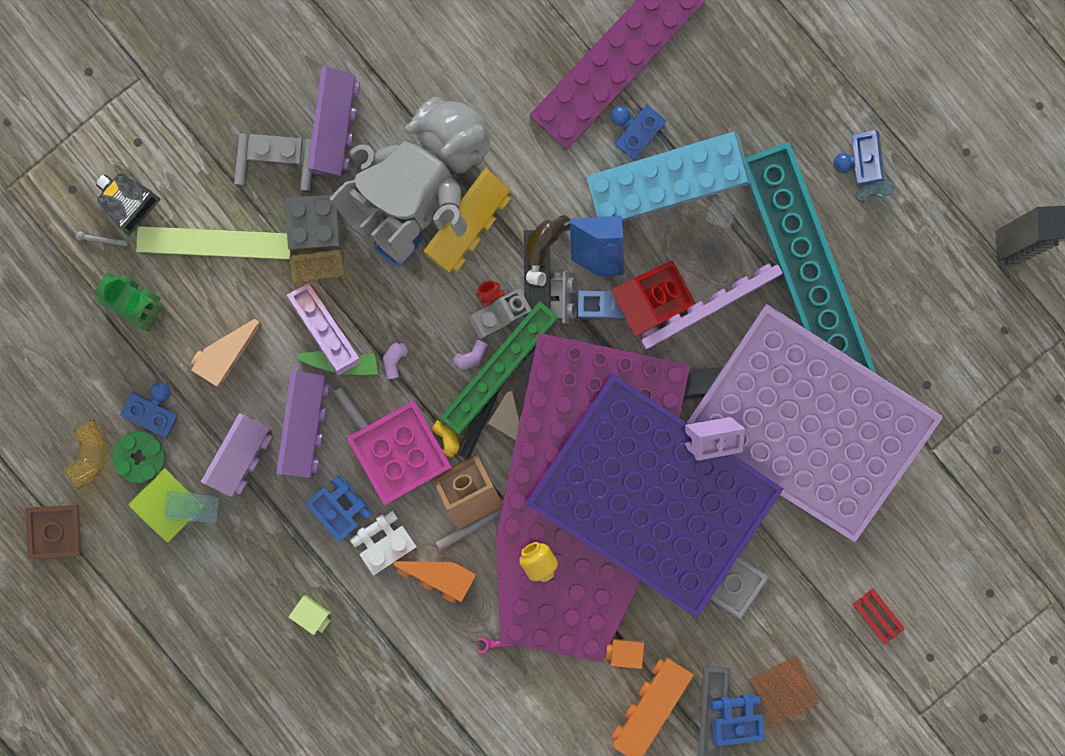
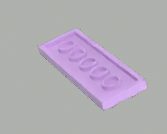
M767 264L754 273V278L749 280L746 276L731 285L733 289L726 293L725 289H722L711 295L709 298L711 302L704 305L701 301L686 310L688 314L681 318L680 314H677L666 320L664 323L666 327L658 330L656 326L643 333V339L639 343L644 352L777 279L783 274L778 264L774 267Z

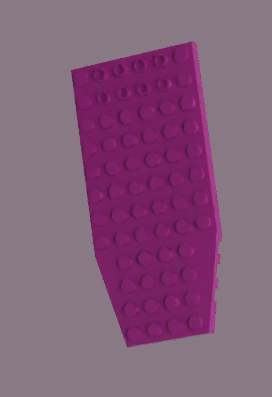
M538 333L496 531L499 636L501 643L598 662L602 661L607 650V644L611 643L641 580L525 503L611 374L616 375L679 418L690 364ZM531 543L546 544L558 561V567L554 571L555 575L546 582L530 580L520 566L521 552Z

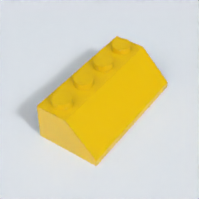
M485 168L460 201L459 211L467 224L464 235L458 237L451 226V221L446 223L445 228L440 229L425 248V256L449 274L453 270L458 272L466 261L463 256L469 249L473 251L481 241L478 237L483 229L488 231L496 221L494 214L499 208L504 210L512 199L508 196L511 193V189Z

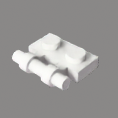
M393 511L385 516L383 514L376 518V522L367 528L362 527L357 531L358 534L350 538L355 548L363 542L368 549L360 553V556L373 576L417 547L403 526L395 531L392 529L390 524L398 520ZM384 530L387 536L374 543L371 537Z

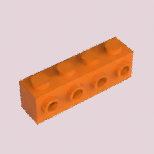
M668 657L664 661L658 660L652 670V673L655 674L650 683L644 682L638 692V695L641 696L636 705L631 703L624 714V717L627 718L622 727L618 725L610 737L614 740L611 744L612 747L626 756H644L694 676L693 673Z

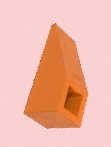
M395 561L393 564L398 567L396 570L398 574L410 579L411 575L420 579L419 585L430 591L434 588L442 591L441 597L454 604L456 600L462 602L476 576V573L456 562Z

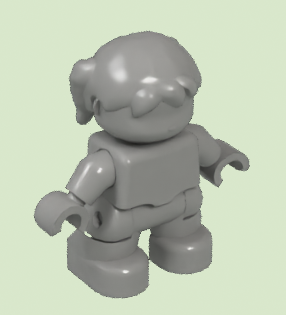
M433 97L419 107L415 116L406 125L404 130L408 134L419 131L418 138L421 147L411 140H405L400 145L396 144L379 149L377 154H375L368 145L355 146L351 149L349 155L354 164L361 166L362 172L356 174L353 181L345 182L329 198L341 217L351 228L364 238L372 235L377 244L399 263H403L414 251L415 246L412 241L419 235L420 230H423L430 224L433 215V221L439 230L444 229L446 223L451 221V226L458 237L463 236L466 232L467 224L459 211L461 188L451 173L455 175L465 174L474 165H479L488 153L490 136L488 126L481 114L462 102H446L439 97ZM385 212L389 216L380 224L377 216Z

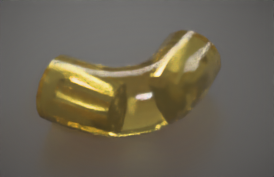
M95 419L86 422L72 432L81 446V455L74 463L64 469L78 490L89 484L101 472L107 457V443Z

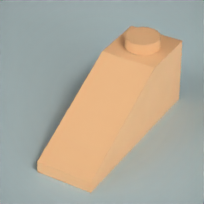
M253 319L206 347L203 352L198 351L191 362L194 365L191 370L220 388L262 323Z

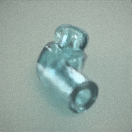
M889 180L864 185L855 193V197L859 202L864 203L871 196H888L894 191V184Z

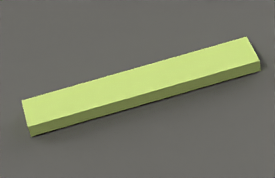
M138 226L137 253L291 260L287 233Z

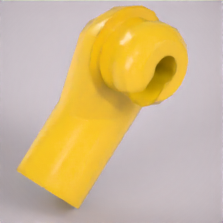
M437 420L431 431L443 438L444 448L442 451L444 455L454 457L460 448L458 435L450 427Z

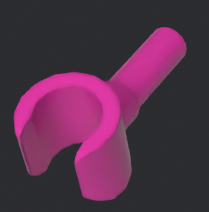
M486 637L475 640H481L486 643L484 650H476L478 653H485L490 648L512 646L500 641H490Z

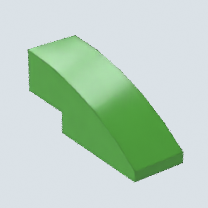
M322 351L297 354L298 360L330 373H336ZM377 355L358 356L360 364L341 374L362 377L379 375Z

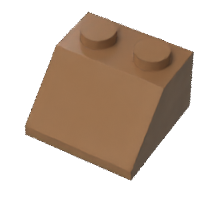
M478 455L432 478L458 530L502 507V502Z

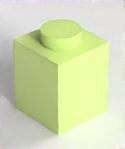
M307 595L302 597L289 615L290 619L313 635L317 631L323 633L331 621L327 618L330 612Z

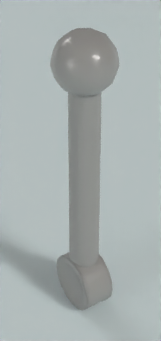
M78 231L75 235L78 241L85 239L124 247L128 246V241L86 235L82 231Z

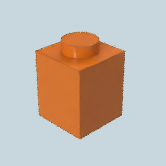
M612 639V644H607L606 660H610L611 666L642 669L644 642Z

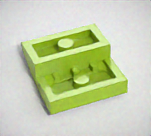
M165 467L128 504L167 543L204 506Z

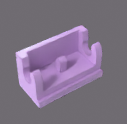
M731 417L685 425V432L692 439V442H687L685 445L695 455L696 460L743 452L745 428Z

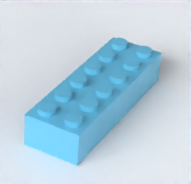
M730 132L586 176L597 217L621 216L622 222L752 184L740 137L736 132Z

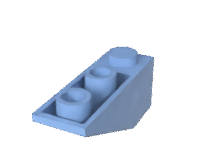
M578 291V320H627L621 308L616 304L615 297L611 291Z

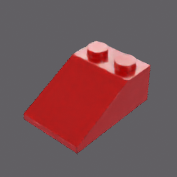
M673 260L636 276L611 290L616 304L621 308L627 319V324L635 336L652 329L696 304Z

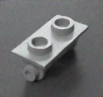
M553 273V278H551V296H559V301H551L550 310L560 318L555 324L575 325V318L577 317L575 293L578 289V283L573 273Z

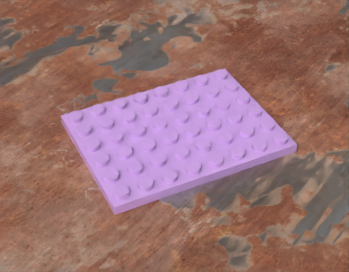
M766 304L687 421V424L727 417L733 418L745 428L743 452L733 455L782 487L781 496L856 542L942 420V415Z

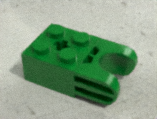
M106 273L94 291V294L98 296L96 301L140 329L149 332L164 308V305L159 303L161 298L145 288L142 291L138 290L139 284L123 274L118 278L110 273Z

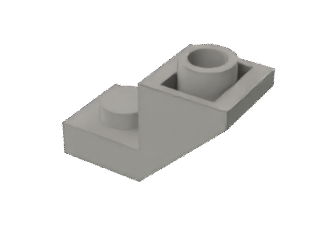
M519 288L499 298L493 304L471 314L468 319L481 340L530 313L531 308Z

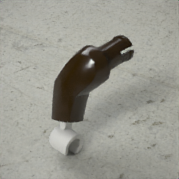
M562 215L554 221H543L529 238L526 246V266H532V270L528 271L526 280L530 284L540 286L545 284L546 274L539 271V266H545L547 250L558 240L559 235L570 230V223L564 226L565 223L570 221L568 216Z

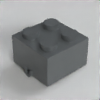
M332 195L285 198L289 250L293 252L313 251V253H324V250L344 249L343 218L329 199Z

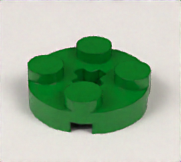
M132 432L124 435L113 451V463L116 472L130 482L145 483L150 481L165 465L166 455L164 448L155 436L146 432ZM138 450H142V455L146 456V460L141 461L140 465L135 464L136 460L132 459L133 454H137Z

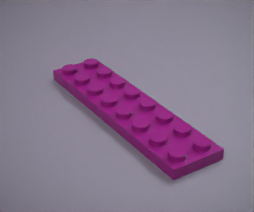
M636 0L529 116L567 151L705 3V0Z

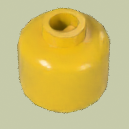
M534 542L527 545L521 552L520 566L530 580L546 582L555 575L554 571L558 567V561L549 546Z

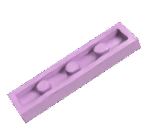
M309 283L287 294L288 301L337 375L360 364L359 357Z

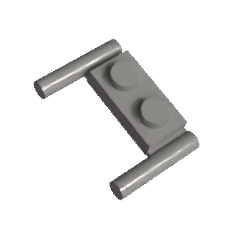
M240 133L234 185L244 186L247 160L302 165L300 191L310 192L312 173L308 169L312 140Z

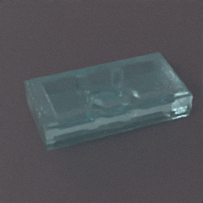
M167 491L164 518L216 523L219 497Z

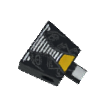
M121 173L113 180L109 176L103 175L96 183V186L102 191L97 202L116 226L129 236L161 200L151 190Z

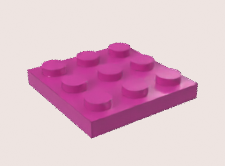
M414 400L346 438L383 505L392 502L452 468Z

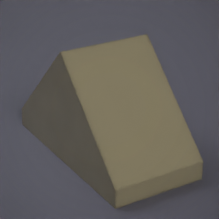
M510 391L506 393L488 424L516 441L519 418L513 392Z

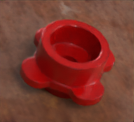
M489 280L483 282L478 287L476 295L478 298H481L483 306L493 304L504 296L503 290L499 289L500 284L498 282Z

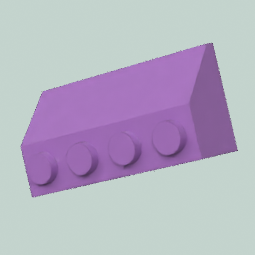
M322 66L308 169L312 175L343 179V173H348L350 158L346 157L347 147H352L353 132H349L350 122L355 123L357 107H353L354 97L359 96L360 82H356L355 74L327 66Z
M291 370L276 474L312 478L313 473L317 474L319 458H315L316 448H321L323 433H319L320 422H325L326 407H322L323 398L328 397L330 382H326V376Z

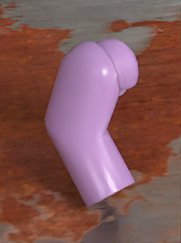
M477 340L472 352L463 355L460 353L456 354L453 358V364L460 370H467L478 366L488 344Z
M404 343L392 344L383 356L387 380L399 378L396 363L408 353V348Z

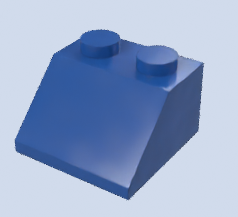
M622 217L570 219L571 260L597 276L624 275Z

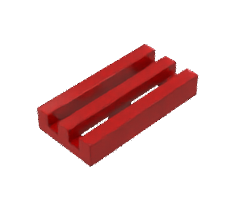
M874 588L870 589L853 603V606L884 645L905 630ZM872 596L896 626V629L893 630L868 599ZM864 602L889 633L886 637L860 604Z

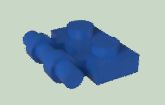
M337 475L330 481L337 488L332 494L326 487H323L305 505L335 539L340 542L358 526L357 522L352 518L355 514L359 513L365 520L372 512L366 507L367 503L364 499H359L350 489L352 486L348 481L344 482ZM342 495L352 505L348 511L337 501Z
M746 694L734 699L721 697L718 701L710 702V710L712 712H721V718L712 719L713 745L723 746L765 740L763 714H753V707L761 705L759 696ZM732 709H742L741 716L732 717Z

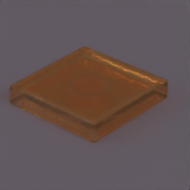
M797 656L750 678L773 725L820 703Z

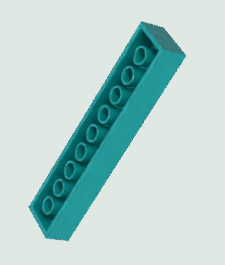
M790 142L746 157L752 184L747 185L776 265L778 264L783 273L780 276L798 324L876 373Z

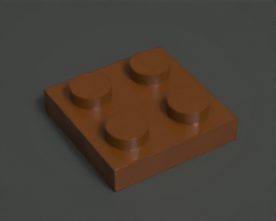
M79 505L25 508L28 559L81 556Z

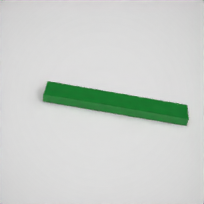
M539 301L439 419L460 436L532 352L536 345L538 333L547 334L560 318Z

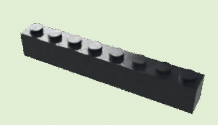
M1065 206L1036 207L996 230L997 261H1005V265H1019L1020 262H1026L1031 257H1036V255H1040L1042 252H1047L1048 249L1059 246V242L1065 240Z

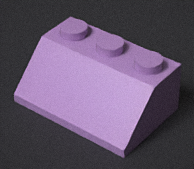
M239 413L201 482L230 497H235L236 493L240 495L248 482L244 480L249 471L253 472L260 461L257 457L262 448L266 450L273 436L269 435L272 429L247 415Z

